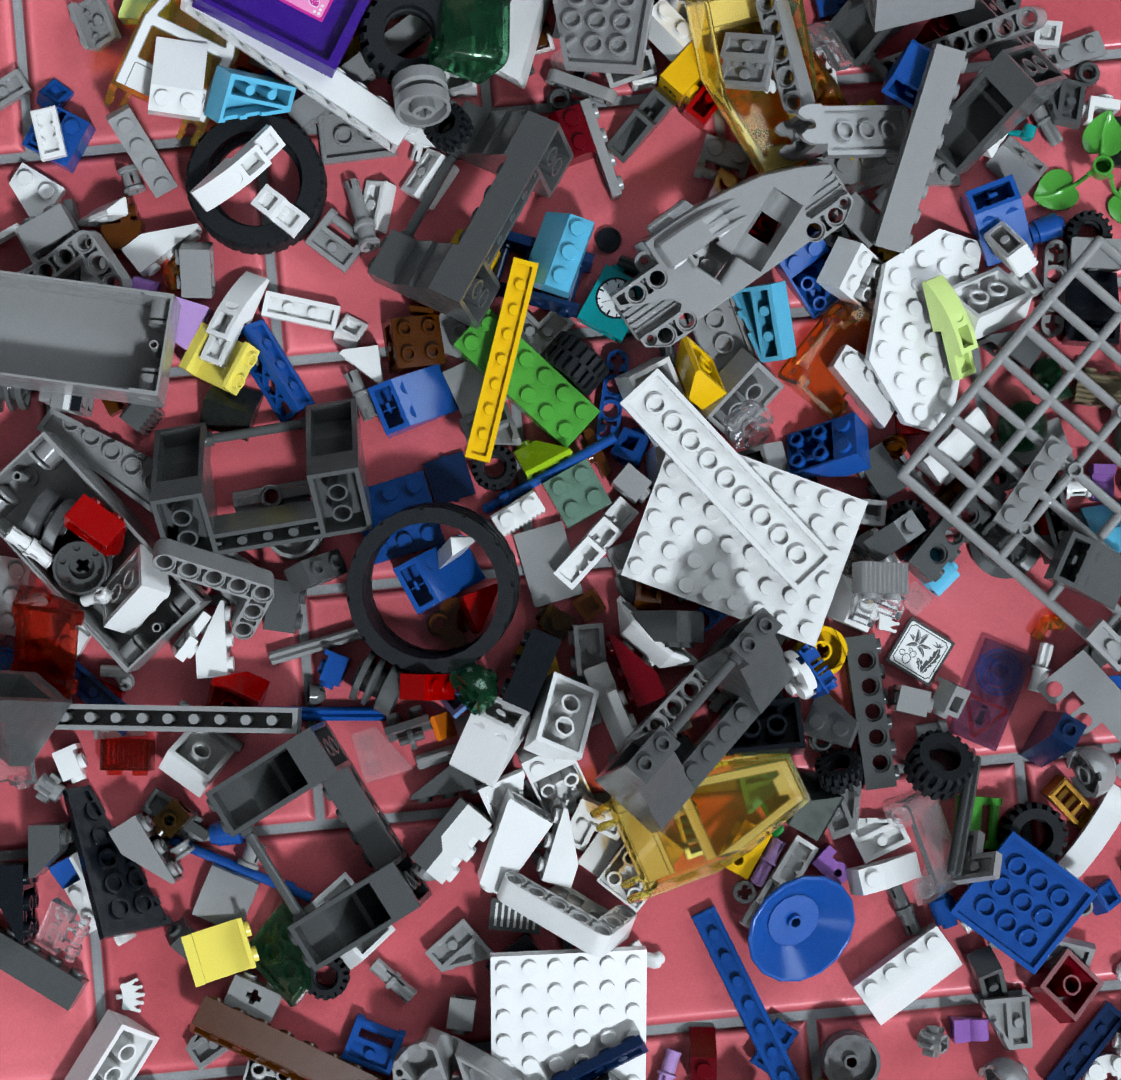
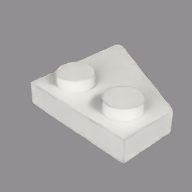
M23 162L9 182L29 217H36L42 214L47 206L54 203L58 204L67 191Z

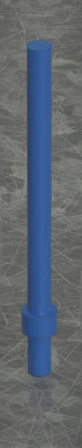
M612 432L510 490H503L498 493V497L482 505L484 512L488 514L502 505L506 507L520 495L618 441L616 434Z
M175 836L170 839L169 845L175 846L184 839ZM189 842L190 846L195 847L190 852L191 854L276 889L268 874L238 864L237 861ZM286 879L285 883L294 897L308 903L311 902L314 893L296 886V883Z

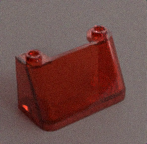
M21 585L12 606V615H14V621H16L14 657L10 671L36 672L70 701L72 694L77 695L79 679H75L79 626H82L84 622L85 611L80 610V604L33 586Z

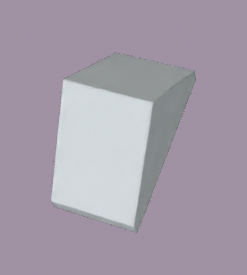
M378 345L343 349L339 353L343 359L376 384L384 382L381 353Z

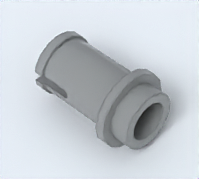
M937 718L935 722L915 725L917 739L920 735H925L930 730L933 732L942 730L943 733H946L948 731L946 720Z

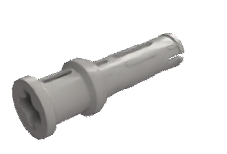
M352 178L350 179L352 186H350L348 180L343 185L355 219L353 229L358 234L360 240V251L365 253L373 252L381 247V241L375 233V221L369 217L360 182L358 179Z

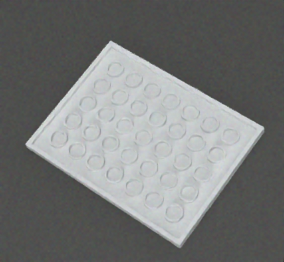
M666 454L621 575L740 620L764 607L783 625L777 632L778 634L815 647L868 501L740 455L835 556L826 567L796 593Z

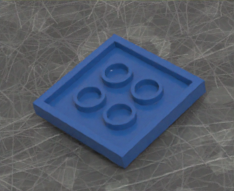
M423 470L369 486L373 529L383 520L409 506L433 502ZM426 522L399 529L381 547L374 565L444 543L445 540L440 524ZM372 530L362 531L363 536L365 537Z

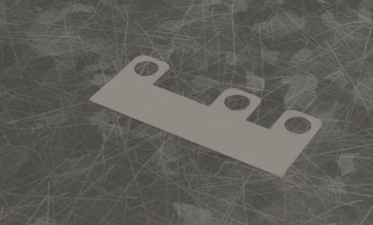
M1083 649L1040 683L1038 690L1051 704H1057L1074 691L1084 704L1071 713L1070 716L1076 718L1080 713H1087L1092 719L1091 725L1084 730L1082 736L1087 735L1099 724L1103 723L1121 742V690ZM1052 681L1059 682L1063 687L1062 693L1057 697H1051L1046 692L1047 684ZM1121 762L1116 765V775L1120 780Z

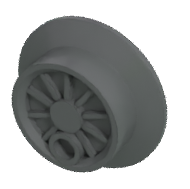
M991 510L992 514L982 525L979 523L974 531L999 551L1013 534L992 521L997 513ZM1035 523L1034 532L1041 537L1040 530ZM1023 537L1007 559L1023 573H1026L1035 565L1041 551ZM970 541L971 555L980 569L993 577L1013 578Z

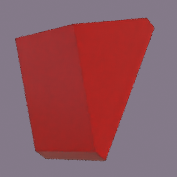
M492 584L458 599L472 633L478 634L481 632L498 592V584Z

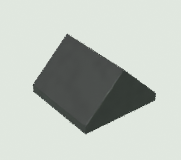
M211 385L204 397L200 423L206 422L207 428L218 432L253 427L264 394L242 387L237 396ZM244 438L241 440L248 442L249 438Z

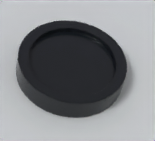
M611 227L600 230L596 238L598 248L605 253L615 252L621 245L620 233Z

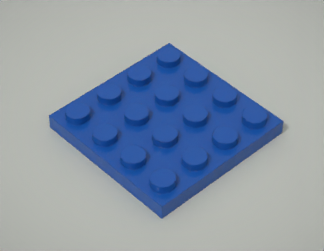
M1012 829L996 849L997 852L1003 854L1000 879L970 883L949 911L1035 975L1098 893Z

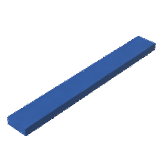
M713 905L691 916L771 1080H800L715 906Z

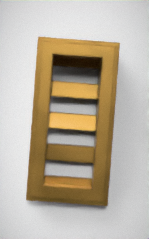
M1055 775L1041 790L1044 797L1078 830L1085 826L1095 811L1074 786L1061 775ZM1069 792L1070 795L1061 803L1060 801ZM1075 800H1077L1078 802L1070 810H1068V808L1075 802ZM1084 807L1085 810L1076 819L1074 816Z

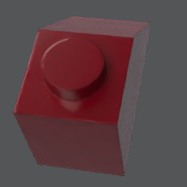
M689 1026V1080H717L716 1032L713 1026Z

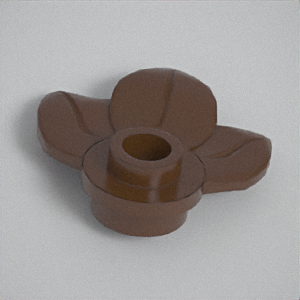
M456 597L443 601L439 610L429 615L426 625L428 631L434 636H440L444 644L459 648L467 644L464 632H467L470 628L463 610H460L459 598ZM437 619L444 621L443 628L438 629L435 627L434 623Z

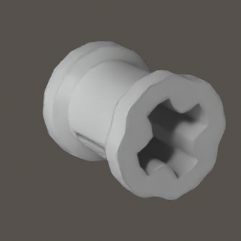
M135 164L127 165L117 170L118 175L123 180L125 196H133L146 191V187L142 185Z
M246 840L247 845L242 857L238 858L237 863L258 871L259 859ZM261 843L264 849L266 850L268 846Z

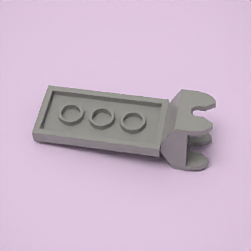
M804 105L797 110L794 118L783 121L774 128L776 134L791 139V145H785L777 152L780 157L789 161H804L820 154L823 155V159L898 157L910 118L908 107L905 105Z

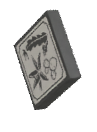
M910 617L886 656L885 661L929 687L955 643L915 618Z

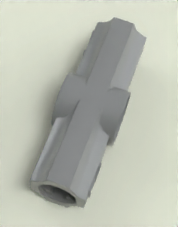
M308 480L267 485L261 488L233 492V504L236 512L312 500ZM276 490L279 498L275 503L269 504L266 500L267 493Z

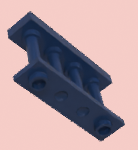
M510 231L500 249L501 256L493 269L499 282L509 253L522 254L523 259L528 261L536 238ZM585 252L568 300L550 296L549 293L542 290L539 292L532 291L529 305L556 312L564 318H577L580 304L573 301L581 274L584 272L591 273L595 254ZM500 282L501 288L496 297L504 298L507 283Z

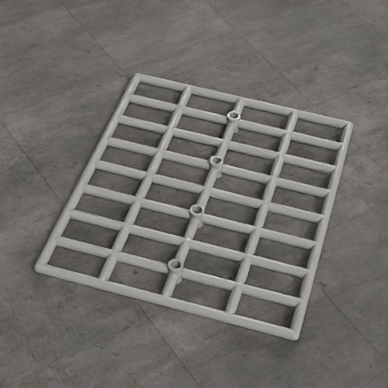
M1096 236L897 472V478L1081 637L1088 628L1055 601L1064 587L1054 584L1046 593L1012 564L1007 557L1025 537L1052 560L1056 550L1034 532V524L1048 508L1053 510L1078 533L1110 549L1112 548L1104 540L1121 521V505L1083 473V466L1097 449L1121 468V455L1105 441L1121 422V404L1081 370L1098 349L1121 367V353L1106 341L1121 322V303L1082 270L1099 248L1121 267V253L1102 236ZM1074 278L1079 280L1115 312L1098 333L1057 299ZM1050 306L1091 341L1074 362L1069 360L1033 328ZM1025 336L1066 370L1049 392L1008 357ZM1001 365L1041 399V402L1025 421L984 387ZM1073 378L1078 380L1111 409L1112 416L1097 434L1057 400V397ZM976 394L1017 429L1000 450L959 416ZM1050 407L1090 443L1073 463L1068 459L1065 460L1061 466L1063 475L1049 492H1043L1039 498L1041 501L1024 520L1017 532L997 551L960 519L958 515L975 495L996 513L999 511L1003 504L984 489L983 486L1000 465L1018 481L1021 479L1025 472L1007 457L1025 436L1039 449L1043 447L1046 440L1033 430L1032 427ZM951 424L956 426L992 458L975 480L934 445ZM927 453L968 488L951 509L946 507L909 475ZM1073 478L1113 512L1112 516L1096 534L1056 500ZM1117 604L1115 610L1106 607L1113 613L1106 621L1112 629L1121 620V604Z

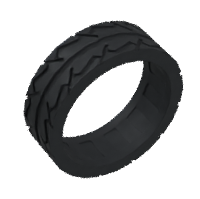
M427 502L409 506L388 517L364 537L352 558L348 572L347 602L352 621L359 634L378 656L392 665L414 673L436 674L437 672L438 674L461 670L481 659L503 636L514 617L519 600V571L515 555L507 540L488 519L469 508L453 503ZM426 522L445 524L459 529L473 538L486 552L497 578L498 601L495 614L488 629L473 642L459 648L442 651L424 649L406 642L385 624L373 598L372 573L381 547L399 529Z

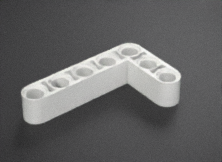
M508 871L504 874L497 894L498 900L506 906L594 957L605 956L629 937L637 913L630 907L617 905L597 919L524 875L514 871Z

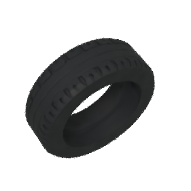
M257 115L243 120L237 118L213 125L210 131H206L198 140L199 144L193 148L190 155L191 160L187 164L186 192L196 218L219 243L245 254H272L274 251L277 253L286 250L290 245L294 246L304 239L303 236L308 235L315 227V222L320 219L324 210L323 206L326 203L327 176L324 164L314 143L296 124H292L288 119L278 115ZM266 124L271 125L286 144L282 149L293 159L299 172L300 188L294 206L305 213L310 219L295 238L291 237L275 223L251 226L237 222L229 217L220 205L206 212L190 193L231 151L250 141Z

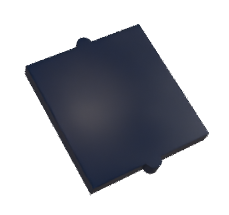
M463 451L446 457L441 455L440 459L423 463L435 502H458L461 498L476 494Z

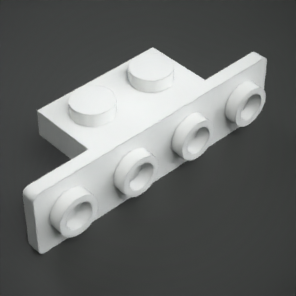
M603 661L584 669L583 673L589 687L600 691L597 706L615 748L619 752L623 748L624 740L638 726L634 714H629L626 708L629 702L624 690L619 691L607 661Z
M78 852L69 856V860L80 880L64 890L90 934L97 930ZM136 933L113 938L116 944L120 946L136 937Z

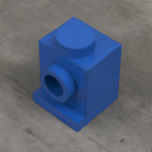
M624 427L610 453L615 462L624 466L630 463L638 470L640 467L639 463L650 442L646 433L641 429Z
M325 649L324 654L328 655L327 660L322 659L317 673L321 675L318 684L333 690L334 686H341L351 658Z

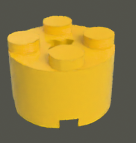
M823 625L816 645L825 647L826 651L823 652L824 661L813 669L817 671L825 665H828V668L818 674V676L828 669L833 674L838 672L843 666L848 652L847 643L842 634L832 627ZM795 640L793 651L801 650L800 648L805 643ZM819 657V658L816 659L814 662H812L811 665L814 664L815 662H817L818 660L822 659V658Z

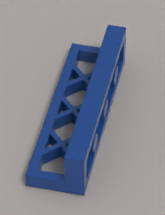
M264 319L245 325L238 337V341L241 342L240 339L245 336L248 342L260 351L258 359L262 363V371L255 364L251 368L250 373L280 422L290 421L298 413L306 411V405L316 404ZM269 380H272L275 384V392L270 389ZM282 401L286 402L291 410L287 415L282 408Z

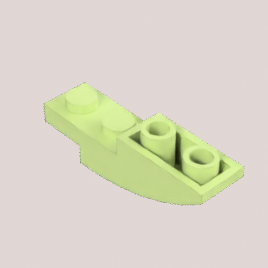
M938 275L922 282L933 332L941 331L952 380H961L976 373L972 350L978 348V343L970 319L958 295L943 275Z

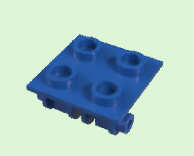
M805 644L800 648L801 650L796 651L799 655L796 660L800 664L806 662L816 679L817 688L813 690L816 691V694L810 697L815 699L829 694V691L838 686L835 682L837 679L830 669L818 676V674L828 668V665L815 671L813 668L824 660L822 658L811 665L812 662L821 656L814 646Z

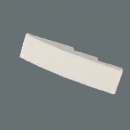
M619 496L577 543L553 574L573 590L606 554L607 549L623 533L622 531L639 512L622 496Z
M796 835L739 923L750 929L752 917L764 898L782 883L803 876L819 848L801 836Z

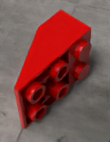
M83 494L64 515V526L103 555H121L124 549L126 530L124 519L118 513H111L105 509L102 502L97 498H90Z

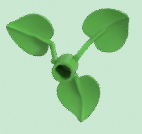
M1108 110L1095 117L1088 124L1082 135L1084 150L1089 154L1098 153V157L1092 163L1090 171L1074 183L1071 174L1065 170L1054 169L1047 172L1041 178L1033 195L1034 200L1039 205L1055 211L1067 210L1074 206L1079 199L1076 186L1091 176L1097 180L1107 178L1111 192L1115 195L1108 202V211L1112 219L1121 223V187L1118 191L1115 188L1114 175L1111 173L1114 168V162L1110 158L1121 151V126L1115 119L1112 111Z

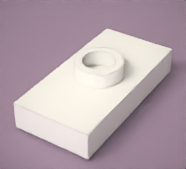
M54 105L30 111L41 161L46 162L67 157L57 107Z

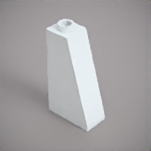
M511 0L476 58L482 68L524 89L527 85L550 1Z
M509 788L505 792L478 870L481 888L491 894L493 892L498 894L506 872H519L553 825L549 812Z

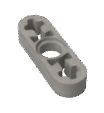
M549 69L545 80L548 85L554 88L566 89L571 94L585 99L589 98L591 101L605 106H614L618 95L616 91L557 69Z

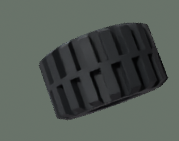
M560 331L541 353L542 357L584 395L589 396L609 373V369L603 359L586 343L570 332Z
M930 730L925 735H920L907 753L903 763L905 765L903 771L904 774L908 775L906 777L907 782L912 783V788L915 791L919 790L921 796L925 798L930 796L931 800L935 801L938 798L941 801H946L948 798L952 799L959 794L973 775V768L975 767V761L972 760L974 757L973 753L968 751L969 746L966 743L963 744L960 737L952 736L951 732L943 733L942 730H936L935 732ZM931 760L939 762L946 770L938 768Z
M1031 801L1023 804L1018 803L1014 805L1015 808H1009L1006 811L1007 816L1002 817L1000 821L1002 822V827H998V833H1001V838H998L1000 844L1012 829L1020 835V831L1027 821L1037 819L1042 822L1046 831L1044 842L1038 849L1055 861L1057 856H1062L1064 852L1061 850L1063 847H1067L1068 843L1065 841L1068 831L1065 830V820L1060 818L1061 815L1058 811H1054L1048 805Z

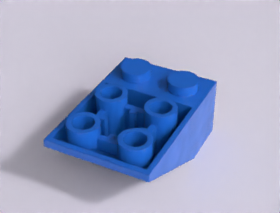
M1012 174L966 191L960 197L974 237L980 245L981 254L987 268L1002 263L995 256L984 238V234L1000 221H1004L1028 244L1030 249L1034 251L1022 198Z
M811 226L807 227L809 237L819 232ZM824 239L819 242L807 243L775 266L778 274L786 281L787 286L812 319L817 318L841 300L816 282L831 252Z
M440 365L429 366L367 388L388 438L459 410L442 374L443 370Z
M855 412L786 435L787 467L789 473L802 478L850 476L871 469L868 427Z
M446 542L393 569L418 615L486 579L470 548L441 569H439L437 551Z

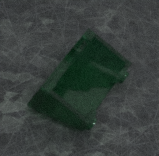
M442 0L441 34L429 44V65L436 66L479 85L502 69L508 60L510 52V0Z

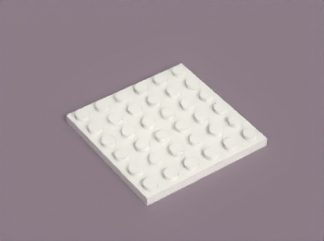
M646 946L616 947L603 957L591 956L581 949L490 953L491 1056L495 1057L522 1080H550L553 1074L575 1067V1064L580 1060L591 1059L597 1056L604 1048H613L621 1044L622 1040L628 1036L640 1035L646 1043ZM646 1053L610 1072L620 1080H646Z

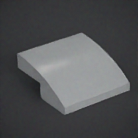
M725 32L720 53L723 62L717 82L718 86L725 89L768 92L774 61V35Z
M466 361L442 372L463 418L475 414L484 376Z
M213 863L200 891L192 915L216 925L242 917L244 922L260 882Z

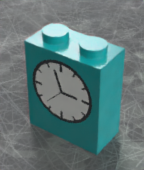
M606 264L579 312L577 321L621 345L629 328L618 314V308L609 294L630 280L631 277L625 274L626 271L620 266L613 264L611 267ZM631 287L628 292L631 299L640 297L642 295L641 287Z

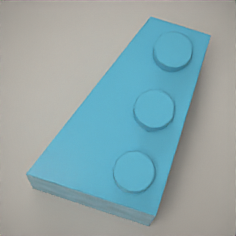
M217 65L204 115L217 123H224L225 120L237 118L243 120L250 116L287 113L291 111L297 87L282 79Z
M786 281L746 286L732 296L739 310L737 312L740 320L743 319L749 331L747 335L761 363L780 361L797 356Z

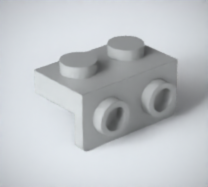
M84 0L80 3L70 2L67 4L70 19L75 24L79 34V41L85 50L100 52L122 39L107 0Z
M603 623L573 625V630L568 631L569 646H574L575 656H570L571 671H577V676H585L583 673L584 669L606 661Z

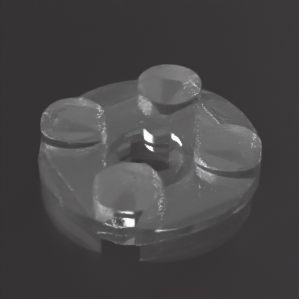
M747 399L724 418L723 426L725 427L726 439L736 449H750L761 445L770 434V431H768L770 423L773 425L771 411L762 403L756 402L754 399ZM748 423L751 425L749 429L746 428Z

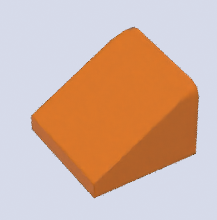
M449 712L430 717V722L438 742L456 735Z

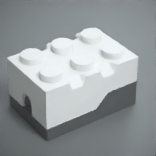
M462 795L410 857L415 862L412 865V871L424 881L437 880L440 884H443L447 880L450 883L461 869L458 866L462 860L467 863L476 852L477 848L474 845L477 841L484 842L492 833L493 828L491 825L493 822L491 818Z

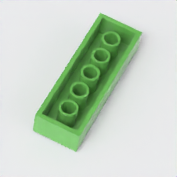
M490 308L478 329L469 327L452 347L483 376L485 375L499 318ZM520 338L506 398L554 443L559 446L568 447L600 413V410L529 344Z

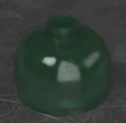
M1048 354L1038 358L1030 369V376L1048 392L1064 374L1061 366ZM1069 384L1057 397L1059 402L1066 401L1074 396Z
M1025 400L1011 402L1007 405L1023 421L1037 406V404ZM1045 413L1032 427L1044 439L1047 436L1048 420ZM999 415L996 432L999 441L1003 444V442L1006 443L1017 429ZM1025 436L1013 451L1028 452L1035 450L1037 446Z
M469 663L449 674L453 690L458 687L461 693L458 696L459 700L473 715L478 714L480 716L494 705L498 696L496 684L498 677L492 669H486L480 664Z

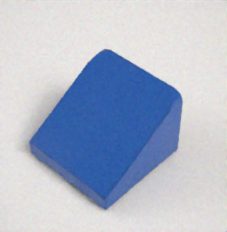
M54 78L38 91L37 104L42 106L44 101L47 100L63 109L74 95V92Z
M69 857L49 867L51 874L63 889L80 880Z
M1110 878L1093 887L1098 893L1092 901V911L1095 915L1108 913L1121 903V896Z

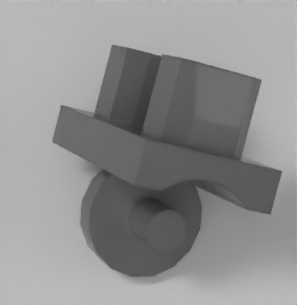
M421 705L408 709L411 719L404 722L401 721L399 713H392L389 717L386 716L387 727L384 728V731L390 743L399 740L401 746L410 744L412 750L418 749L416 741L425 739L423 732L433 729L430 718L424 712Z

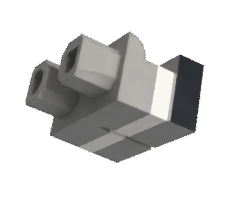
M40 391L38 401L45 402V404L50 405L51 408L61 413L92 417L95 399Z

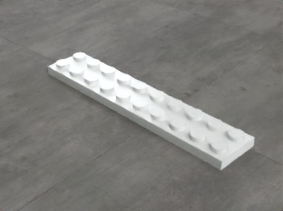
M658 368L620 402L624 410L796 593L835 558Z

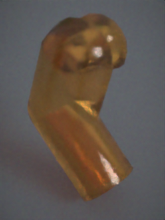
M175 257L169 260L162 273L167 292L171 294L180 291V289H177V274L180 273V265H176Z
M1056 614L1045 615L1040 618L1030 636L1041 642L1048 630L1059 629L1062 631L1066 629L1067 624Z

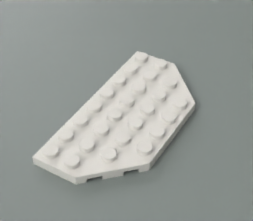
M942 229L931 232L920 241L911 245L909 249H905L904 254L899 253L881 265L864 360L869 371L872 370L878 379V386L886 400L891 401L898 413L896 417L899 422L927 432H932L956 403L960 380H952L941 331L933 332L922 282L935 276L943 275L951 286L956 285L978 274L981 248L977 240ZM952 424L942 436L946 437L951 433Z

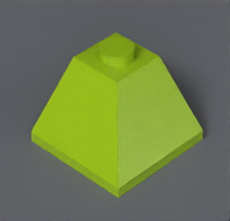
M529 439L523 441L521 445H516L517 450L513 452L527 480L573 455L571 448L537 440L530 442Z

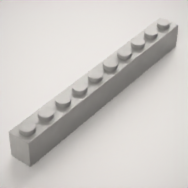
M71 704L54 730L299 734L302 727V708Z

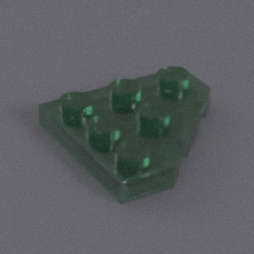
M283 900L250 941V947L256 946L260 960L255 962L256 969L289 1006L294 1007L298 1005L311 989V968L307 967L302 958L303 952L298 945L295 946L289 938L288 932L290 931L287 927L294 922L292 920L294 915H292ZM297 901V903H298L299 906L301 907L302 911L305 910V909L301 906V904Z

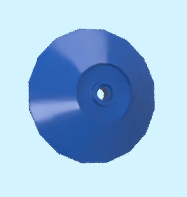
M801 876L782 883L764 898L752 917L747 938L752 961L762 974L778 981H802L822 973L840 957L851 939L855 923L851 897L840 883L826 876Z

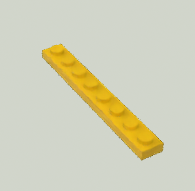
M516 257L513 258L465 458L490 463L539 263Z

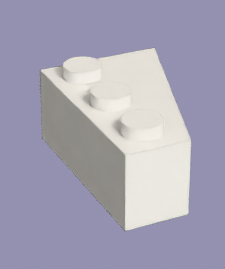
M843 345L838 349L827 369L844 390L856 401L857 406L869 417L877 430L885 428L895 408L891 401L886 400L878 386L879 381L872 370L869 371L864 362L865 356L849 345Z

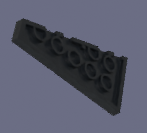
M91 786L64 790L62 793L99 939L104 940L172 925L173 921L162 910L160 906L161 901L158 896H154L148 887V880L139 865L123 856L108 832L114 829L115 826L112 827L106 818V811Z

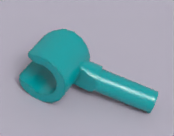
M1026 123L1022 131L1012 130L1007 136H1016L1023 141L1029 142L1033 140L1037 127Z

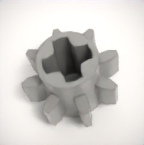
M52 772L50 776L44 773L34 786V789L38 791L35 797L44 804L49 803L50 800L56 803L63 795L62 792L66 790V787L61 784L63 782L61 776L56 772Z
M927 1025L926 1029L920 1030L917 1037V1045L919 1048H923L922 1055L939 1058L940 1054H944L947 1051L949 1037L943 1034V1027Z

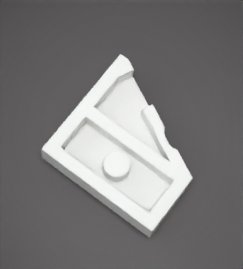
M523 767L500 776L493 788L485 783L477 786L493 825L508 788L523 797L525 779Z
M859 818L858 831L850 833L864 864L911 842L900 818Z

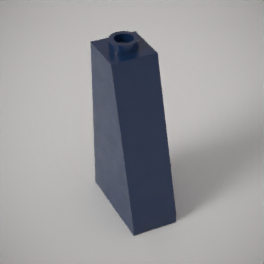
M1043 711L1019 755L1042 768L1074 749L1087 725L1065 712Z

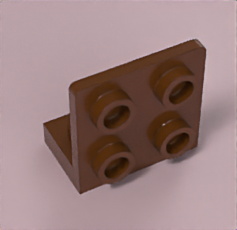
M438 314L390 318L382 324L390 374L400 373L406 368L442 365L446 362Z

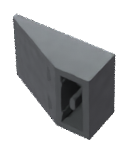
M1064 531L1044 579L1115 610L1121 596V554L1076 531Z

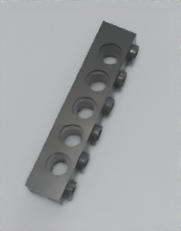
M1011 453L1007 457L1016 466L1023 470L1025 465L1021 463L1016 457H1014ZM990 456L972 476L974 480L992 460ZM1000 465L995 471L1000 477L999 485L993 481L991 476L983 488L999 502H1002L1007 496V493H1005L1006 489L1010 485L1014 486L1018 480ZM966 486L963 487L959 494L950 503V505L948 506L949 509L952 508V506L957 502V500L968 489ZM977 495L974 496L963 510L969 514V522L966 524L973 530L979 523L981 525L985 523L992 514L989 511L991 508L985 502L982 504L977 500ZM940 516L902 563H909V571L924 584L932 581L936 582L944 574L945 570L943 567L947 562L952 563L960 554L959 547L964 542L967 544L970 540ZM946 530H950L953 533V542L947 540L945 536ZM931 549L936 550L938 553L937 562L933 561L930 557Z
M875 634L845 637L848 648L845 668L852 717L860 725L855 738L863 770L862 787L864 790L897 786L896 780H900L898 765L893 763L892 755L896 754L894 739L890 740L889 729H892V719L890 714H886L885 704H889L887 689H883L881 680L885 678L883 663L879 664L878 654L881 653L880 639L875 638ZM862 653L870 657V664L866 668H862L858 664V657ZM867 678L874 683V688L870 693H865L862 690V682ZM869 704H874L878 710L877 715L872 719L868 718L865 714V709ZM874 729L881 733V739L876 744L871 743L869 740V734ZM877 755H882L885 759V764L880 769L874 768L872 763L873 758Z

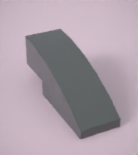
M659 86L653 88L640 106L635 108L607 143L606 148L612 151L613 155L622 163H625L664 120L677 102Z

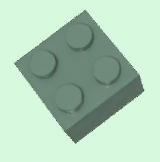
M587 458L542 483L567 530L612 504Z

